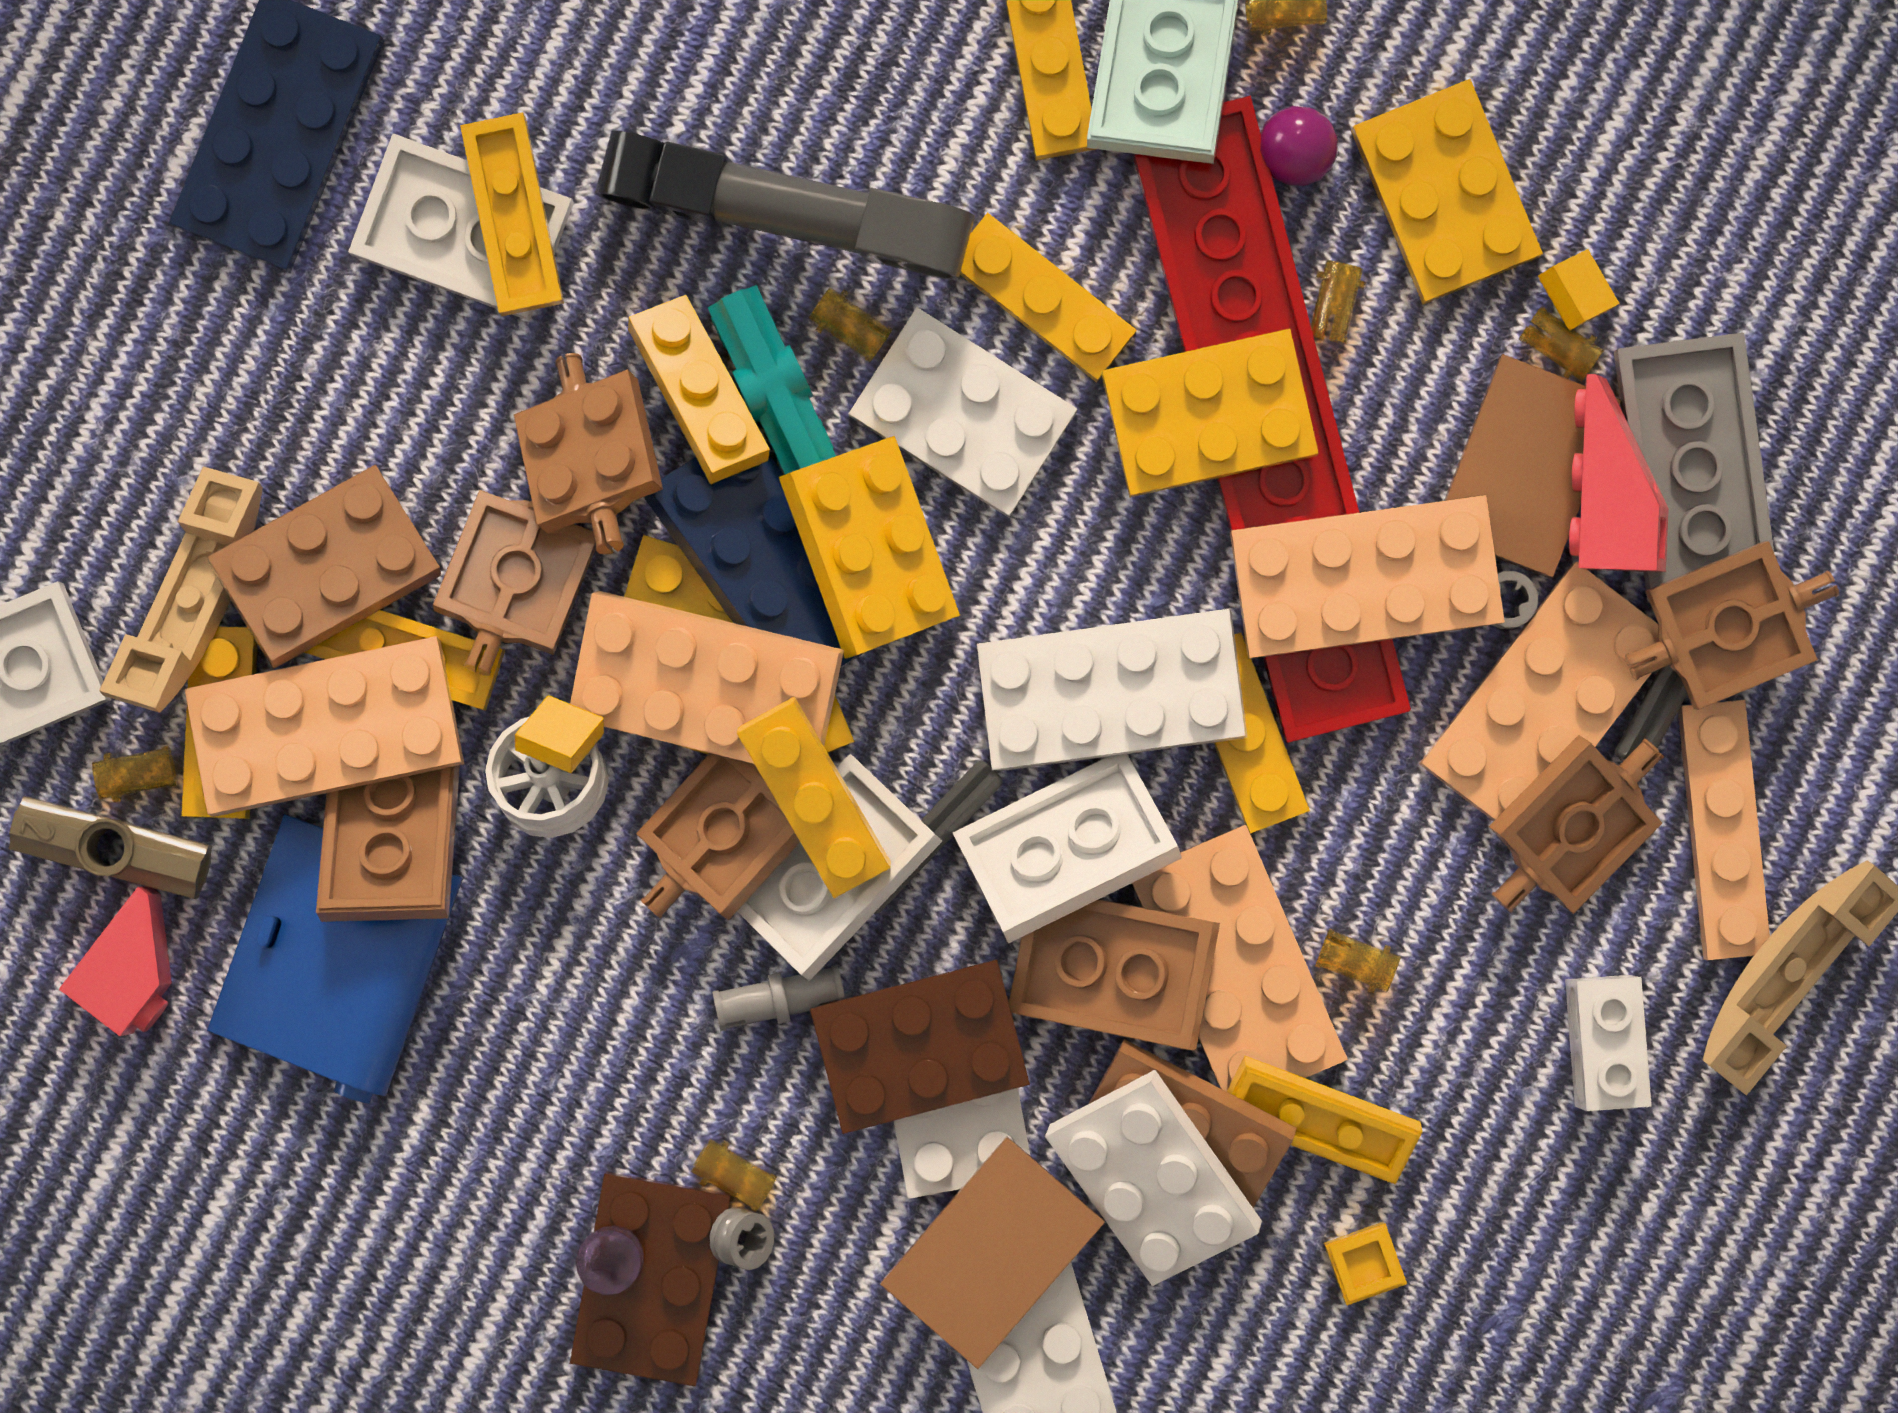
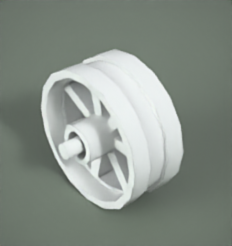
M529 717L520 719L504 730L490 749L485 769L489 792L510 823L529 835L553 838L573 833L592 820L604 803L609 783L605 760L595 744L585 756L586 758L590 755L592 760L590 775L587 777L567 773L564 770L515 751V734ZM515 758L524 764L526 773L506 777L507 769ZM532 787L519 810L513 808L504 796V793ZM570 788L582 790L575 800L565 805L563 799L569 793ZM542 799L553 802L556 811L544 814H534Z

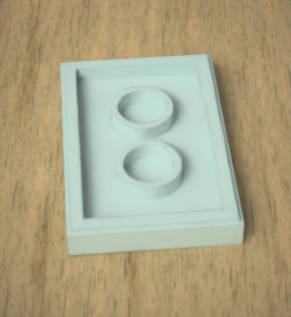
M1110 0L1088 128L1087 148L1214 164L1239 0Z

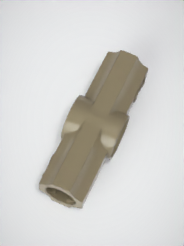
M23 796L18 809L15 811L9 832V850L84 869L96 876H110L192 899L199 898L202 887L206 883L211 864L212 845L137 826L126 820H114L28 796ZM114 830L123 839L124 853L116 864L110 866L99 857L97 847L100 837L106 831Z

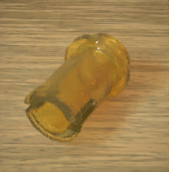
M1245 0L1248 29L1250 32L1261 31L1262 36L1271 35V29L1317 23L1322 25L1327 22L1326 0Z
M1326 260L1324 272L1317 271L1315 278L1321 280L1310 324L1315 338L1324 340L1329 317L1331 314H1334L1335 317L1329 339L1331 342L1347 344V333L1358 289L1364 290L1366 287V282L1361 281L1362 268Z
M829 287L808 317L818 325L815 331L821 334L825 329L870 363L893 329L889 326L886 327L846 299L849 292L845 289L838 293Z
M1544 306L1540 307L1531 319V322L1550 334L1551 338L1530 324L1526 326L1518 339L1523 343H1527L1566 370L1563 374V377L1566 379L1573 375L1580 381H1583L1604 352L1602 348L1595 344L1596 336L1592 334L1587 339L1574 329L1569 331L1565 323L1549 313Z
M169 746L114 758L112 753H105L103 756L104 760L92 763L95 787L100 800L112 798L113 803L121 802V795L166 786H177L176 769Z
M1329 928L1315 966L1326 968L1369 985L1367 991L1370 993H1374L1375 989L1388 992L1401 957L1390 953L1391 946L1385 944L1383 950Z
M709 1139L690 1172L700 1177L698 1184L704 1187L709 1182L750 1206V1209L756 1212L770 1192L777 1176L767 1173L728 1149L730 1144L728 1141L723 1140L719 1144Z

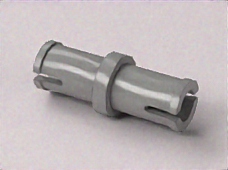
M838 965L820 970L810 981L802 975L782 978L779 972L769 974V981L724 991H712L720 1032L726 1031L727 1028L775 1018L778 1024L791 1022L790 1015L808 1012L810 1008L845 999Z

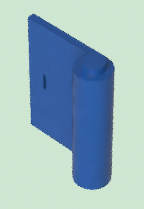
M284 814L207 1031L337 1081L333 1092L358 1102L370 1104L373 1094L387 1095L449 918L321 922L316 914L323 828ZM452 873L449 917L463 880L462 876Z

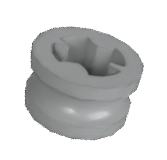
M1516 571L1498 573L1500 592V583L1513 584L1511 592L1520 589L1524 596V603L1515 607V618L1504 617V623L1491 626L1498 629H1513L1527 623L1535 614L1538 606V592L1534 583L1524 574Z
M737 1207L726 1209L714 1222L710 1233V1248L714 1257L721 1263L745 1270L756 1269L766 1262L774 1245V1229L770 1220L762 1214ZM741 1232L747 1234L744 1245L737 1244Z

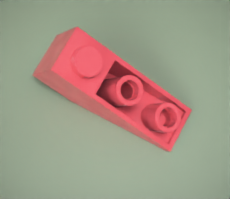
M1587 374L1586 389H1578L1575 397V424L1577 428H1584L1583 453H1575L1572 464L1573 491L1582 492L1581 518L1573 517L1570 523L1571 556H1579L1578 568L1666 572L1669 508L1608 380L1597 374Z

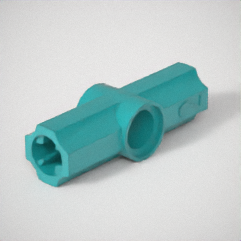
M757 285L738 290L707 307L724 348L727 349L736 370L732 371L755 423L761 422L784 474L835 457L831 440L809 399L813 397L807 380L791 346L784 345Z

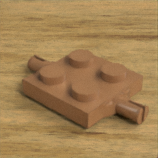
M567 353L565 354L566 360L560 356L555 361L562 392L549 401L514 414L537 525L547 534L575 523H591L596 542V551L600 554L614 553L612 547L618 552L624 546L616 515L633 501L663 490L638 379L627 369L597 382L587 383L581 355Z
M479 490L433 603L434 612L467 623L478 633L468 659L464 664L467 669L476 672L485 650L478 669L480 675L489 676L502 642L521 643L554 655L596 550L593 531L573 524L547 534L537 525L532 500H507Z
M1763 541L1645 590L1658 621L1660 641L1631 654H1625L1627 665H1635L1652 657V660L1629 670L1634 679L1638 680L1642 676L1670 665L1681 677L1693 709L1699 710L1815 662L1818 659L1806 632V613L1804 609L1832 597H1838L1839 590L1837 585H1830L1812 593L1817 588L1835 582V579L1830 571L1827 570L1821 575L1794 585L1781 571L1770 542Z
M1578 735L1489 826L1511 850L1514 863L1518 867L1491 895L1509 913H1512L1513 909L1538 886L1540 889L1549 892L1564 908L1574 914L1662 824L1659 818L1645 804L1641 789L1637 783L1664 756L1652 743L1644 738L1642 743L1618 766L1614 762L1606 760L1591 742Z
M710 753L636 833L657 853L662 868L667 872L649 893L641 899V902L661 919L670 906L687 890L693 895L704 898L719 914L730 920L796 848L800 841L755 764Z

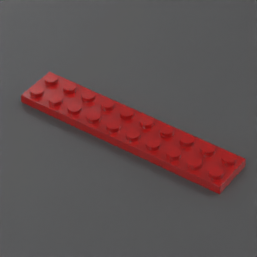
M1251 95L1223 102L1214 164L1132 154L1183 351H1192L1286 329L1291 330L1319 454L1310 458L1217 478L1230 532L1232 530L1360 513L1272 175L1260 151L1261 133ZM1393 639L1263 657L1285 744L1411 711Z

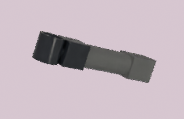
M611 131L595 194L599 197L624 206L648 211H655L658 208L668 216L723 228L724 223L858 253L868 262L947 280H959L975 218L968 211L940 202L876 188H870L869 193L734 163L725 154L668 141L663 143L656 139L625 131Z

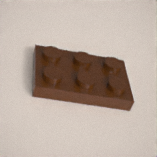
M997 959L810 1008L842 1134L1030 1085Z
M612 1172L604 1173L569 1364L696 1387L719 1267V1260L714 1257L710 1248V1233L717 1217L726 1209H729L732 1194Z

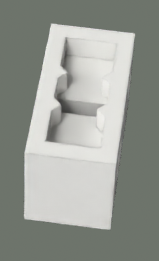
M1632 975L1565 979L1575 1107L1585 1111L1652 1107L1642 978Z

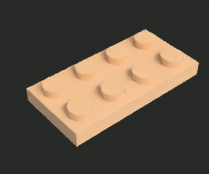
M1486 495L1232 530L1230 532L1248 659L1496 625L1505 622Z
M1578 562L1572 563L1535 611L1532 618L1525 624L1419 763L1493 821L1578 735L1596 747L1651 675L1649 673L1635 680L1629 669L1652 660V657L1635 665H1627L1625 654H1631L1659 642L1658 623L1590 571L1578 568Z
M596 591L591 594L570 704L603 717L604 727L754 764L737 735L738 727L794 696L823 746L825 745L844 650L603 591Z
M437 636L185 689L207 814L212 817L464 764L441 641Z
M1242 825L1180 852L1182 859L1131 883L1142 908L1220 923L1198 1038L1220 1089L1227 1092L1244 1055L1303 1078L1348 1060L1246 825Z

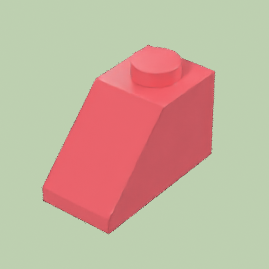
M137 887L59 988L61 992L118 1036L133 1034L137 1028L145 1033L158 1020L168 1005V1002L162 998V995L172 984L161 894L151 887Z

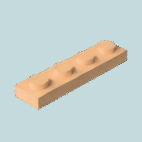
M1745 700L1716 702L1699 710L1693 709L1692 705L1680 706L1678 719L1703 960L1754 956L1770 937L1746 702Z

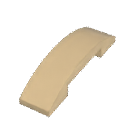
M202 467L177 521L186 533L138 637L125 634L100 687L99 692L103 696L160 713L184 686L207 650L210 640L213 639L231 600L210 567L207 557L254 531L263 490L259 482Z
M1866 860L1830 881L1801 904L1765 941L1734 984L1714 1023L1702 1060L1747 1096L1787 1047L1773 1034L1854 936L1870 947L1898 913V885L1874 864Z

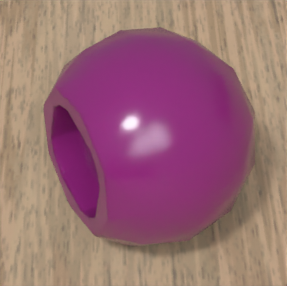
M1290 106L1277 111L1265 122L1260 132V151L1267 167L1270 169L1272 177L1287 185L1306 186L1321 180L1332 169L1338 156V138L1332 123L1322 113L1310 107Z

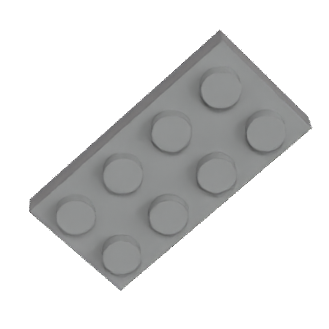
M1744 333L1626 347L1615 350L1614 359L1621 410L1669 508L1666 572H1643L1646 590L1763 541H1769L1774 552Z

